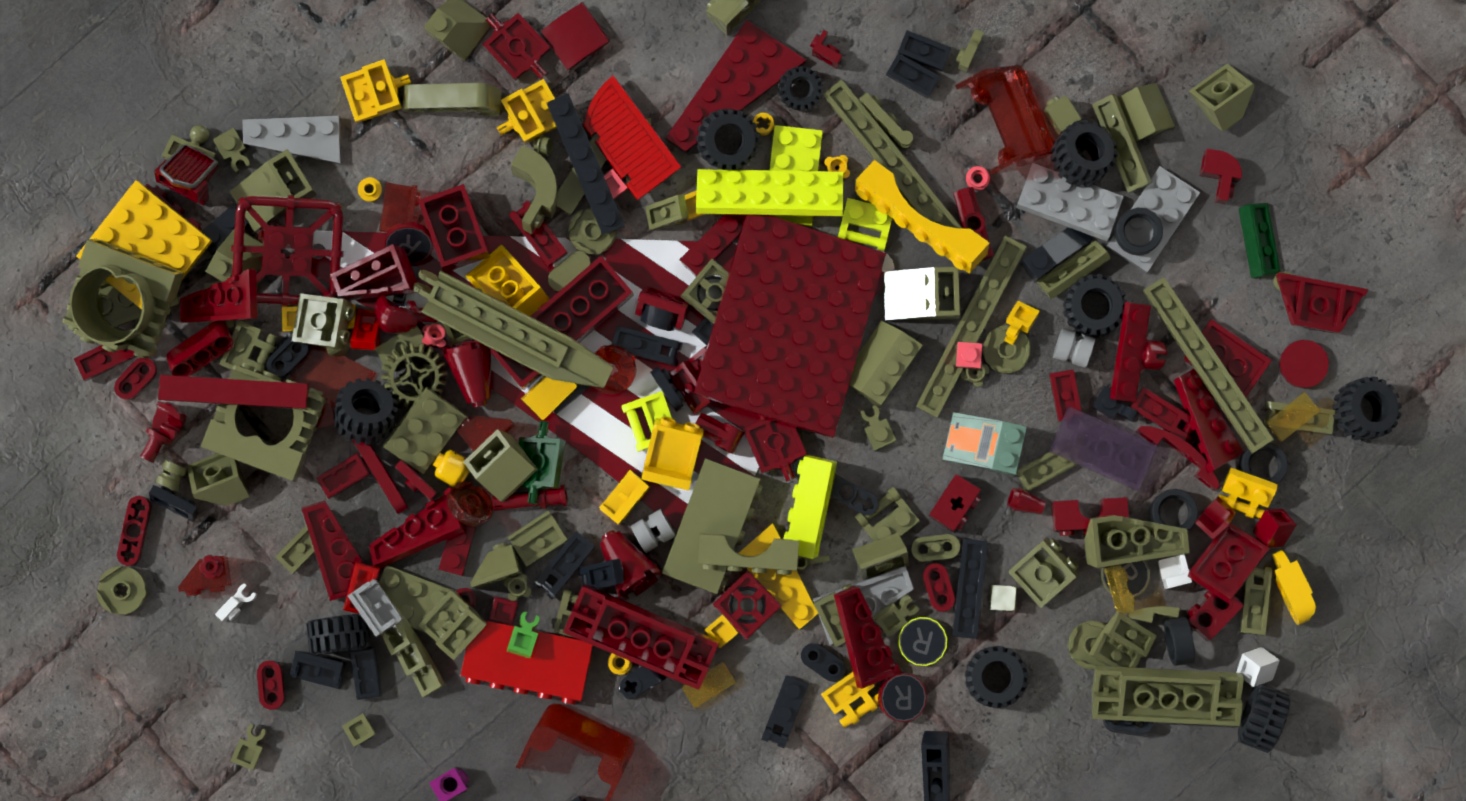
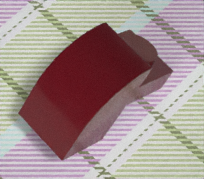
M1207 148L1203 153L1200 176L1219 179L1215 203L1225 204L1229 198L1232 199L1235 185L1231 184V182L1238 183L1242 179V170L1239 162L1231 154Z

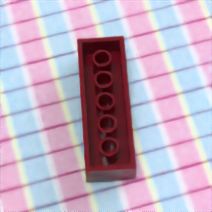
M600 256L530 317L580 343L628 302L634 294L606 260ZM494 349L490 350L492 355L523 390L527 389L542 376L537 371Z

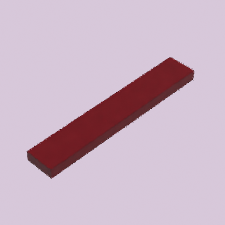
M160 375L158 400L307 409L309 384Z

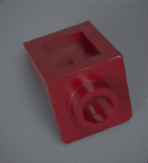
M823 30L822 34H816L811 42L810 47L813 48L812 56L837 69L842 60V55L839 54L840 51L829 44L827 46L823 45L828 37V32Z

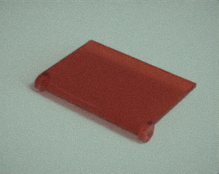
M309 345V354L297 366L289 380L296 383L309 384V388L323 392L322 397L327 399L326 403L335 407L337 395L342 387H346V383L350 381L355 383V379L359 378L362 381H365L366 378H371L372 381L376 373L345 356H329L327 349L324 347Z

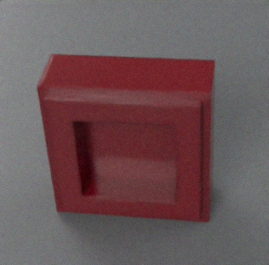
M494 597L489 620L513 626L519 602Z

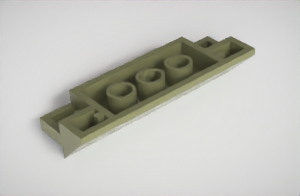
M1095 666L1093 684H1091L1092 719L1240 726L1244 676L1243 673Z

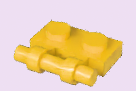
M1231 468L1222 486V491L1228 493L1229 496L1221 494L1218 496L1232 509L1245 513V516L1261 518L1265 510L1258 508V505L1269 507L1277 491L1278 484ZM1239 497V498L1248 500V501H1250V503L1247 504V503L1238 501L1237 498Z
M853 672L821 693L834 714L842 709L847 714L839 720L844 729L852 723L853 725L858 723L860 717L870 710L871 712L875 711L879 705L878 694L872 698L868 694V691L875 687V685L872 684L863 689L857 688ZM862 697L865 703L852 710L849 704Z

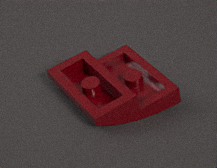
M584 2L573 7L541 30L567 70L573 69L588 56H593L610 42Z
M707 346L668 373L672 378V383L676 389L680 390L693 414L698 413L714 402L713 400L693 394Z

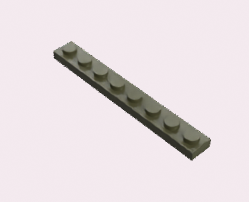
M842 79L823 93L825 100L871 157L894 174L899 191L915 211L932 222L962 229Z
M1006 235L1004 236L923 391L916 408L938 418L963 370L961 367H956L957 342L977 343L1027 246Z
M1163 277L1144 289L1143 293L1250 452L1253 454L1274 439L1166 279Z

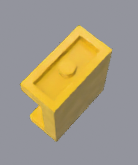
M669 417L656 418L641 480L689 491L700 442L703 438V429L699 428V425L690 422L685 424L676 423V420Z

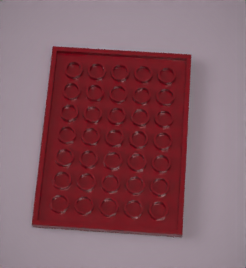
M746 214L693 394L833 438L886 253L771 215Z

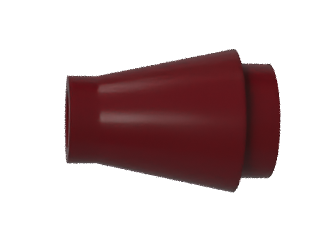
M1021 487L1018 489L1013 488L1009 494L1007 506L1011 507L1013 511L1042 514L1045 500L1039 499Z

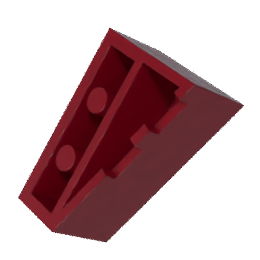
M394 244L330 274L338 297L350 301L378 298L381 295L387 297L417 293L413 290L414 283H417L407 253L404 248Z

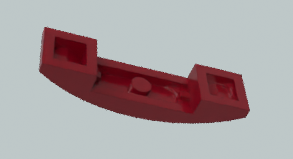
M1142 425L1137 428L1135 432L1152 445L1156 446L1163 440L1199 468L1194 475L1195 478L1212 491L1218 489L1220 485L1214 471L1208 473L1206 465L1209 463L1189 443L1159 428Z

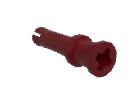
M565 484L561 485L559 489L545 488L539 490L537 504L527 503L529 492L512 494L504 502L492 496V503L495 506L493 507L494 511L540 506V508L546 509L548 506L560 504L568 506Z

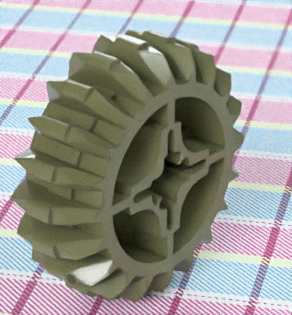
M410 342V349L406 350L404 344H401V353L395 348L392 349L395 358L386 356L385 360L390 365L383 364L381 367L382 370L388 372L381 374V379L389 380L383 386L385 385V388H392L389 392L393 391V395L397 394L395 399H397L398 403L404 398L405 407L409 406L410 401H413L414 404L424 391L422 380L430 372L434 371L433 380L428 386L430 390L441 394L443 391L437 385H446V380L440 378L447 375L446 370L440 369L445 366V362H436L440 358L439 352L431 356L433 347L429 346L426 351H423L424 343L422 342L419 344L418 349H415L414 342ZM411 357H422L430 362V365H416ZM404 359L406 370L399 374V377L394 378L395 368ZM409 365L412 366L413 370H416V373L417 371L420 372L417 374L419 385L416 384L415 380H412V377L408 378L411 375ZM411 384L415 387L417 393L403 391L397 385Z

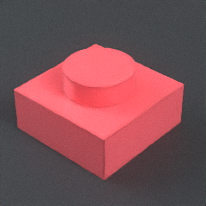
M613 169L604 175L614 200L628 190L627 186Z
M957 342L956 367L980 369L982 344Z

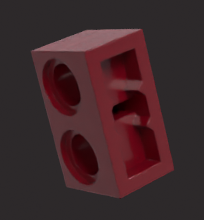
M1208 590L1204 594L1206 599L1201 605L1196 603L1187 612L1189 615L1187 618L1189 625L1205 641H1210L1244 606L1235 596L1221 610L1215 604L1218 596ZM1202 613L1207 614L1210 618V623L1207 627H1202L1198 622V618Z

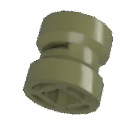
M165 460L162 465V474L157 476L155 482L178 492L180 487L179 481L181 477L185 476L188 469Z

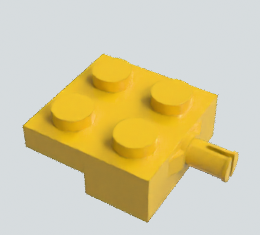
M385 59L363 66L359 71L340 77L356 123L401 109L398 88L411 84L408 74L394 79L390 74Z
M544 79L524 90L521 88L501 100L509 120L496 127L501 136L514 129L520 134L525 145H527L536 138H539L541 134H547L557 128L547 106V102L555 98Z

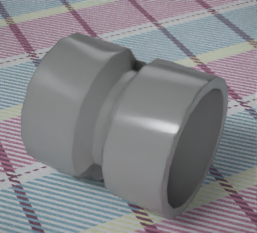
M1062 328L1054 349L1053 358L1064 362L1070 359L1073 365L1086 368L1093 350L1095 338L1083 334L1077 337L1076 332Z
M661 509L650 514L647 521L642 519L631 525L632 531L645 553L658 547L659 541L665 543L676 536ZM655 526H657L659 530L656 534H654L652 528Z

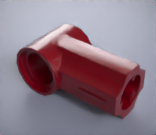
M702 412L695 423L700 426L699 428L703 429L704 438L714 442V445L731 454H734L744 435L742 430L728 423L723 424Z

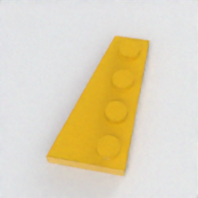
M773 523L743 548L739 554L744 556L759 555L769 548L774 538L781 539ZM746 567L782 605L781 609L799 630L818 614L797 571L792 570V575L777 574V569H767V573L752 572L751 567Z

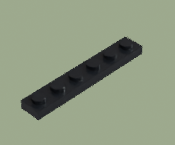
M569 93L547 102V106L602 235L605 236L624 228V222Z

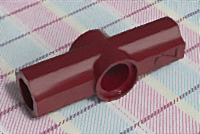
M967 187L953 192L962 222V229H969L967 221L975 219L979 222L980 228L973 231L989 242L988 253L982 261L994 257L985 227V219L981 214L974 188Z

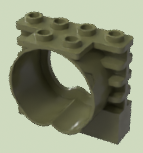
M97 238L88 239L78 268H81L79 276H76L66 308L68 311L66 317H63L62 323L68 325V329L74 331V334L81 336L80 340L91 344L95 342L102 344L104 350L117 352V350H126L127 348L134 351L133 354L144 359L156 355L158 342L162 338V329L166 326V317L171 311V302L176 300L184 272ZM111 275H114L115 278L124 277L128 283H135L140 292L142 313L135 329H117L111 326L100 313L98 293L103 282Z
M242 362L240 366L233 364L230 378H228L281 382L282 379L267 371H264L262 375L253 372L255 367ZM288 379L286 380L287 383H296ZM309 388L307 409L292 408L294 421L291 431L284 440L271 446L266 445L258 436L244 437L239 433L236 426V418L240 405L219 404L216 408L214 419H211L201 447L297 482L307 456L306 451L311 443V438L317 428L316 425L322 415L321 412L327 399L322 397L323 392Z

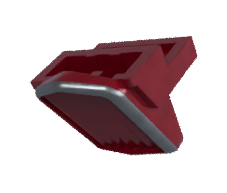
M184 144L168 160H164L155 169L156 182L204 206L209 199L208 182L218 168V162L204 152Z

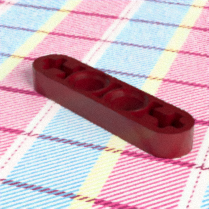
M353 440L397 514L399 515L409 509L405 499L372 445H365V442L356 444L355 440Z

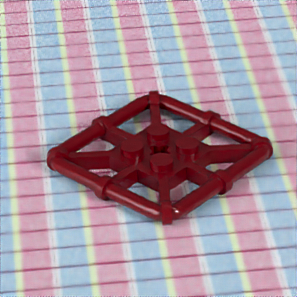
M287 195V197H241L238 200L239 204L235 213L234 245H231V251L233 252L232 276L242 274L243 252L262 253L261 270L256 273V283L265 275H282L281 294L257 293V303L281 304V307H288V304L298 305L300 295H289L290 276H305L324 297L337 298L338 295L331 276L328 292L311 273L312 256L331 257L330 274L340 270L341 257L344 256V251H341L343 232L341 204L330 200L294 198V195ZM252 205L286 207L285 226L268 225L252 208ZM294 208L327 209L309 227L292 226ZM246 210L264 229L263 246L244 245ZM334 216L332 250L313 249V233ZM286 244H290V248L294 249V253L290 254L288 258H285V254L281 253V249H284Z

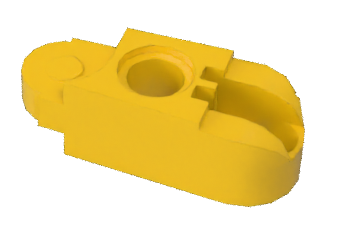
M1280 550L1272 554L1277 570H1274L1276 574L1274 581L1294 622L1300 625L1309 621L1315 613L1316 606L1311 595L1313 592L1298 561L1290 563L1285 553Z

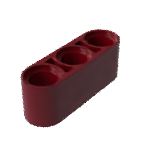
M223 321L212 322L171 349L166 355V360L172 375L189 377L229 351L234 341L227 324Z

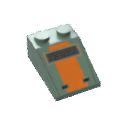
M953 412L942 460L1015 476L1027 427Z

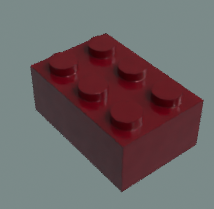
M464 184L418 200L439 262L445 273L490 257Z

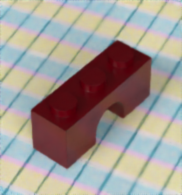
M1127 497L1101 499L1100 513L1096 518L1110 515L1129 518ZM1078 500L1053 501L1051 503L1053 532H1059L1060 536H1072L1074 531L1084 530V535H1086L1090 519L1080 513Z

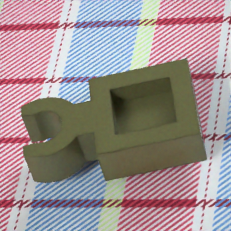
M975 28L967 48H961L956 59L957 62H960L958 70L967 73L984 32Z
M235 128L213 139L225 161L232 159L231 167L237 174L240 173L237 168L239 162L243 161L248 168L251 167L249 159L241 155L247 149Z
M873 405L874 416L867 417L865 411L862 410L861 417L870 425L864 428V431L873 450L876 451L895 442L896 438L887 419L879 421V409L876 405Z
M909 595L903 596L899 605L895 606L891 602L873 616L887 637H890L908 623L905 620L907 615L911 616L919 611L915 604L907 608V605L913 601Z
M250 724L247 728L248 739H239L231 762L254 771L264 749L258 743L266 737L267 729H262L261 734L255 736L253 734L255 725Z

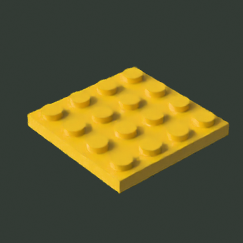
M137 180L134 181L90 238H97L184 272L183 278L212 243L210 238ZM85 245L76 255L79 259H81ZM114 275L106 279L108 283L142 310L141 295L135 283H128L124 277L115 278Z

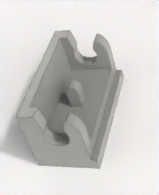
M376 579L368 581L348 595L375 636L384 634L403 620V617Z

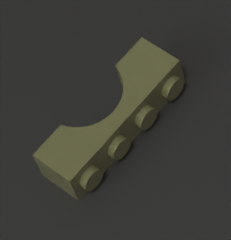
M700 533L698 564H703V569L718 570V565L728 566L727 570L742 571V567H751L752 572L767 573V569H777V574L792 575V570L797 571L799 540L774 538L769 548L763 553L756 556H744L735 552L730 547L725 535Z

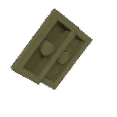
M451 588L418 626L436 641V645L455 660L487 623Z
M1116 612L1100 633L1089 655L1106 666L1136 668L1140 658L1147 657L1157 635L1122 613Z

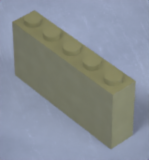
M705 459L662 574L718 595L719 590L724 592L729 579L725 577L728 566L718 565V570L703 569V564H698L700 533L725 535L728 544L733 550H735L736 544L741 546L746 534L745 531H742L745 521L750 523L755 510L750 508L753 499H759L763 486L759 485L760 479Z

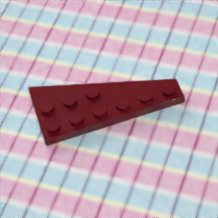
M746 21L668 133L666 140L683 152H688L698 144L696 136H698L699 131L697 129L703 123L702 120L708 117L710 113L720 109L742 111L778 83L780 77L787 70L802 66L806 63V59L749 21Z

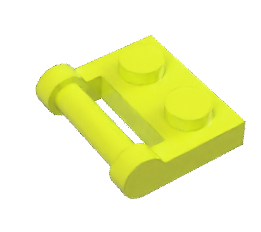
M847 198L838 238L878 247L877 250L884 251L892 218L887 214L880 213L875 205ZM848 224L879 231L881 236L878 238L847 230Z
M662 391L621 406L623 413L627 414L635 436L637 452L648 449L650 439L646 440L635 409L643 408L651 433L656 418H672Z

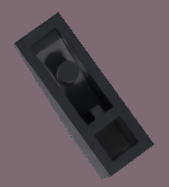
M1067 227L1025 257L1020 264L1035 283L1093 239L1088 234Z
M924 731L921 743L924 801H950L949 731Z

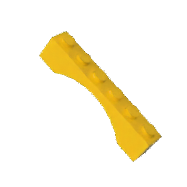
M874 160L856 179L855 192L861 199L868 200L875 205L880 213L887 214L893 218L898 226L908 229L919 241L929 244L938 255L947 257L959 270H964L970 274L987 255L989 242L973 230L943 226L930 221L915 211L901 195L896 185L894 174Z

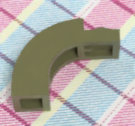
M522 145L511 163L512 175L530 183L536 191L535 198L522 219L523 230L532 234L536 227L539 228L542 225L545 216L553 218L557 208L558 194L555 175L549 163L540 154Z

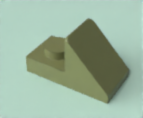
M675 195L645 206L649 230L683 225L686 223V219L689 218L685 195Z

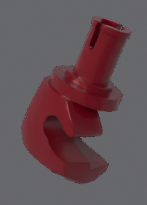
M381 295L375 303V314L378 324L387 333L408 332L411 329H415L417 322H438V320L422 313L423 308H417L415 301H407L405 308L397 305L393 307L388 304L385 295Z
M158 401L156 404L158 408L153 417L152 428L147 427L145 431L149 434L150 439L142 454H140V457L154 463L163 444L166 445L168 443L171 445L185 425L187 416L174 403Z

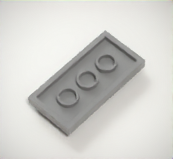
M1032 163L1016 208L1108 241L1123 196L1095 185L1084 187L1082 184L1081 187H1076L1073 182L1068 184L1066 178L1062 177L1061 179L1058 176L1059 172Z
M1159 166L1151 178L1152 183L1145 187L1131 208H1147L1155 212L1161 219L1163 237L1158 246L1148 254L1141 256L1131 255L1123 251L1118 245L1115 234L1106 246V248L1145 273L1149 271L1200 194L1199 191ZM1137 217L1131 219L1125 227L1126 238L1134 245H1145L1153 237V227L1144 218Z

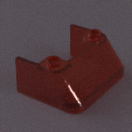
M1013 65L984 69L955 85L957 90L970 88L974 101L982 105L988 104L1005 147L999 150V166L990 170L991 175L1015 170L1053 154L1051 147L1054 145V138L1029 77L1021 66Z
M558 703L549 705L535 726L516 768H524L533 748L539 751H547L553 747L558 737L602 758L598 766V775L602 781L611 785L604 800L611 801L634 753V741L629 736Z

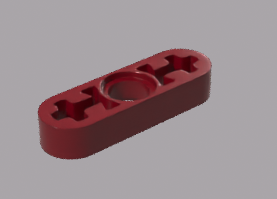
M135 496L129 500L117 550L118 561L126 566H134L141 559L152 510L151 502L145 497ZM140 500H142L145 510H140L138 518H144L143 523L138 520H130L131 516H137V509H134V504H139ZM132 524L139 525L141 529L140 535L136 538H131L128 534V528ZM126 540L138 542V546L132 545L131 552L135 554V557L130 558L129 562H127V557L123 556V553L128 552L130 544H125Z

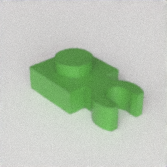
M523 612L520 618L522 628L514 626L507 652L531 658L538 633L532 630L537 627L539 616L536 615L534 622L528 623L525 620L527 612Z

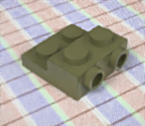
M300 293L292 342L344 350V345H347L350 341V332L347 330L348 323L353 320L355 314L352 302L345 299Z
M1045 537L1008 571L1040 608L1080 573L1077 570L1079 568L1077 562L1070 556L1066 558L1060 552L1062 546L1054 538L1049 540L1048 537Z

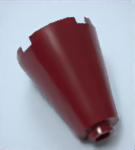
M476 340L463 342L457 345V347L451 345L443 348V354L466 402L472 403L473 407L486 405V400L491 398V348Z
M611 530L602 536L600 546L605 561L620 559L624 570V583L614 585L617 595L621 600L630 599L628 594L633 592L636 596L643 593L658 581L656 575H662L659 568L622 532Z

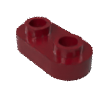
M149 358L136 359L116 380L114 390L117 396L124 400L136 398L157 374V366L154 361ZM148 366L149 372L143 375L141 372L142 368ZM127 384L132 385V390L130 392L125 391V386Z
M930 564L923 572V580L930 604L939 612L948 611L955 602L948 572L941 564ZM933 571L938 572L940 575L937 581L931 579L930 575ZM939 595L946 597L945 604L938 602L937 598Z
M264 661L257 669L259 701L264 708L275 710L280 708L285 702L283 670L280 664L275 661ZM269 668H272L275 672L271 678L266 674ZM271 693H275L277 695V700L275 702H271L269 700V695Z

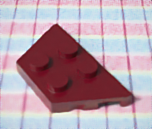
M1277 273L1276 275L1290 324L1298 327L1340 333L1346 325L1348 317L1352 316L1357 309L1356 305L1368 292L1366 288L1286 273Z

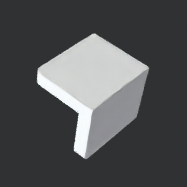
M1184 554L1158 561L1165 589L1192 582L1191 578L1188 577L1189 569Z
M1260 647L1242 654L1236 673H1243L1244 680L1255 687L1273 680L1280 660Z

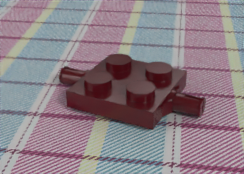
M493 13L490 14V18L489 16L486 18V21L495 30L492 36L483 43V47L515 81L530 70L540 80L544 78L543 75L546 76L548 74L539 64V61L551 48L519 13L503 23Z
M758 415L760 419L754 424L743 428V431L761 473L763 474L773 469H781L786 482L790 481L787 471L791 479H795L796 477L790 464L796 459L807 455L796 427Z

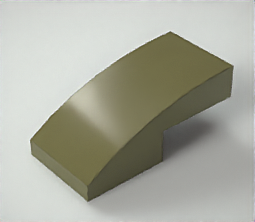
M1166 606L1147 607L1128 612L1125 616L1131 620L1152 623L1154 614L1178 618L1180 608Z

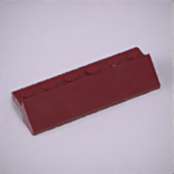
M584 583L563 630V633L698 690L703 683L719 645V641Z

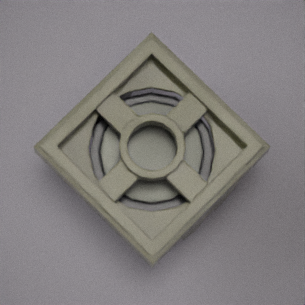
M711 259L680 297L714 324L729 272L715 260Z

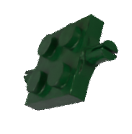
M539 421L538 435L519 437L518 444L537 468V471L520 486L529 488L527 501L529 504H537L539 490L545 488L559 489L566 441L547 437L549 422Z

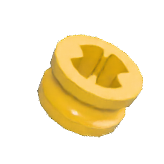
M759 113L753 119L756 126L759 125L758 120L760 119L763 121L768 120L770 123H768V129L765 130L763 127L759 129L757 127L756 131L759 132L760 136H767L773 131L774 120L768 113Z

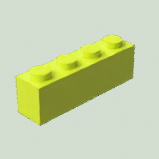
M808 455L804 456V459L799 462L797 474H800L799 483L795 484L792 495L795 498L794 508L791 507L788 514V522H791L789 532H785L783 538L799 540L798 556L810 559L818 557L837 461Z

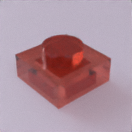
M328 400L324 404L316 429L334 425V409L332 401Z

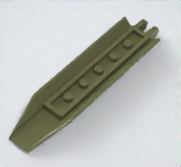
M420 270L419 278L434 286L431 289L419 282L414 283L413 290L428 299L422 313L552 380L601 388L605 387L614 366L573 338L443 271H440L437 277L432 272Z

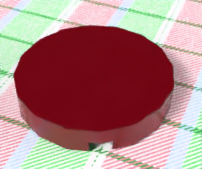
M1303 339L1291 343L1284 349L1279 360L1281 375L1287 383L1297 388L1314 387L1324 379L1328 372L1329 361L1327 353L1319 344L1310 340Z

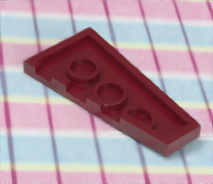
M248 269L240 275L227 278L224 282L215 283L205 290H199L180 298L181 323L257 319L256 269Z
M1192 369L1176 378L1174 383L1185 410H1189L1191 415L1189 423L1192 431H1197L1201 442L1198 444L1201 454L1205 453L1209 464L1206 465L1208 473L1244 453L1196 370Z
M449 487L436 501L432 499L425 504V509L416 515L411 514L407 517L405 523L400 527H393L369 545L373 566L385 567L465 532L462 521L455 517L448 505V496L453 489Z
M325 500L301 507L329 600L332 601L345 597L348 592L355 562L363 563Z
M853 586L834 594L857 688L863 689L900 673L901 670L898 664H895L891 657L892 652L889 646L885 645L881 637L882 632L879 626L875 625L871 617L872 612L860 588Z

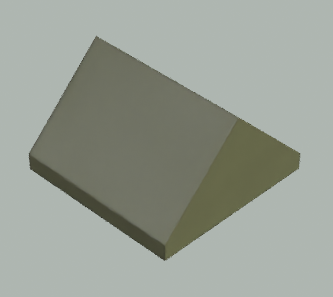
M1157 83L1136 87L1118 97L1136 143L1175 128Z
M899 533L852 549L863 580L903 565L909 566L908 552Z

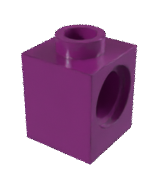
M455 767L429 782L439 801H448L469 789L467 783L470 780L463 769L459 771ZM453 777L456 779L458 786L455 791L446 789L445 781L447 778Z

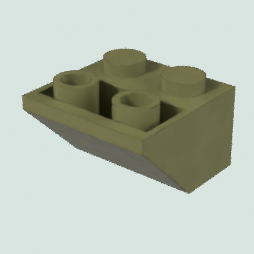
M499 429L463 461L475 479L501 502H504L537 471L535 465L514 437Z

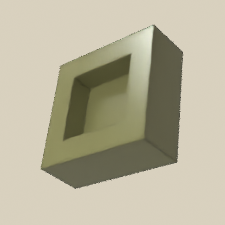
M364 713L342 725L354 747L376 735Z

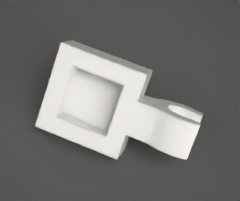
M242 584L238 588L237 593L215 614L221 621L234 620L241 612L239 608L243 602H252L256 599L257 594L255 592L249 597L244 596V590L248 587L247 584Z

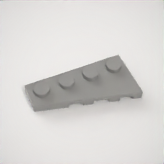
M339 116L242 120L243 144L246 146L279 152L288 149L295 156L299 155L341 165Z
M905 565L851 584L852 587L860 588L872 612L871 617L891 602L894 603L914 589ZM842 588L835 590L836 593L843 591ZM830 593L813 598V601H816ZM821 620L829 645H832L833 642Z

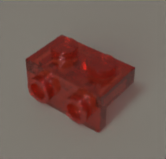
M385 184L379 231L388 232L391 227L398 223H401V225L408 224V222L417 223V216H414V208L419 206L418 200H420V192H417V185Z

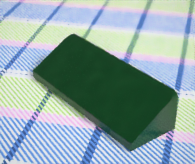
M1268 203L1248 204L1240 207L1239 215L1251 278L1272 276L1280 273Z

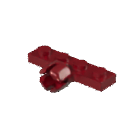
M1125 302L1110 399L1136 402L1141 371L1143 369L1160 370L1166 363L1165 359L1156 358L1157 354L1167 355L1168 352L1165 344L1147 339L1150 305Z

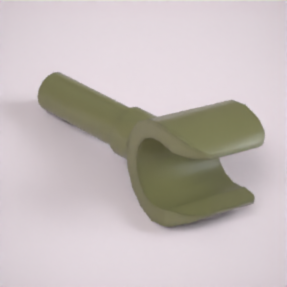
M829 555L814 559L798 556V559L804 558L806 563L803 567H797V569L804 570L809 565L815 563L830 562Z

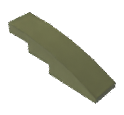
M393 603L403 617V620L382 634V637L391 655H397L406 675L413 677L422 698L428 697L446 686L422 641Z

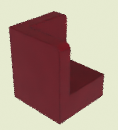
M1218 496L1201 512L1195 523L1214 539L1230 524L1236 512Z
M1267 509L1255 526L1253 533L1262 544L1269 548L1283 547L1297 524L1284 509Z

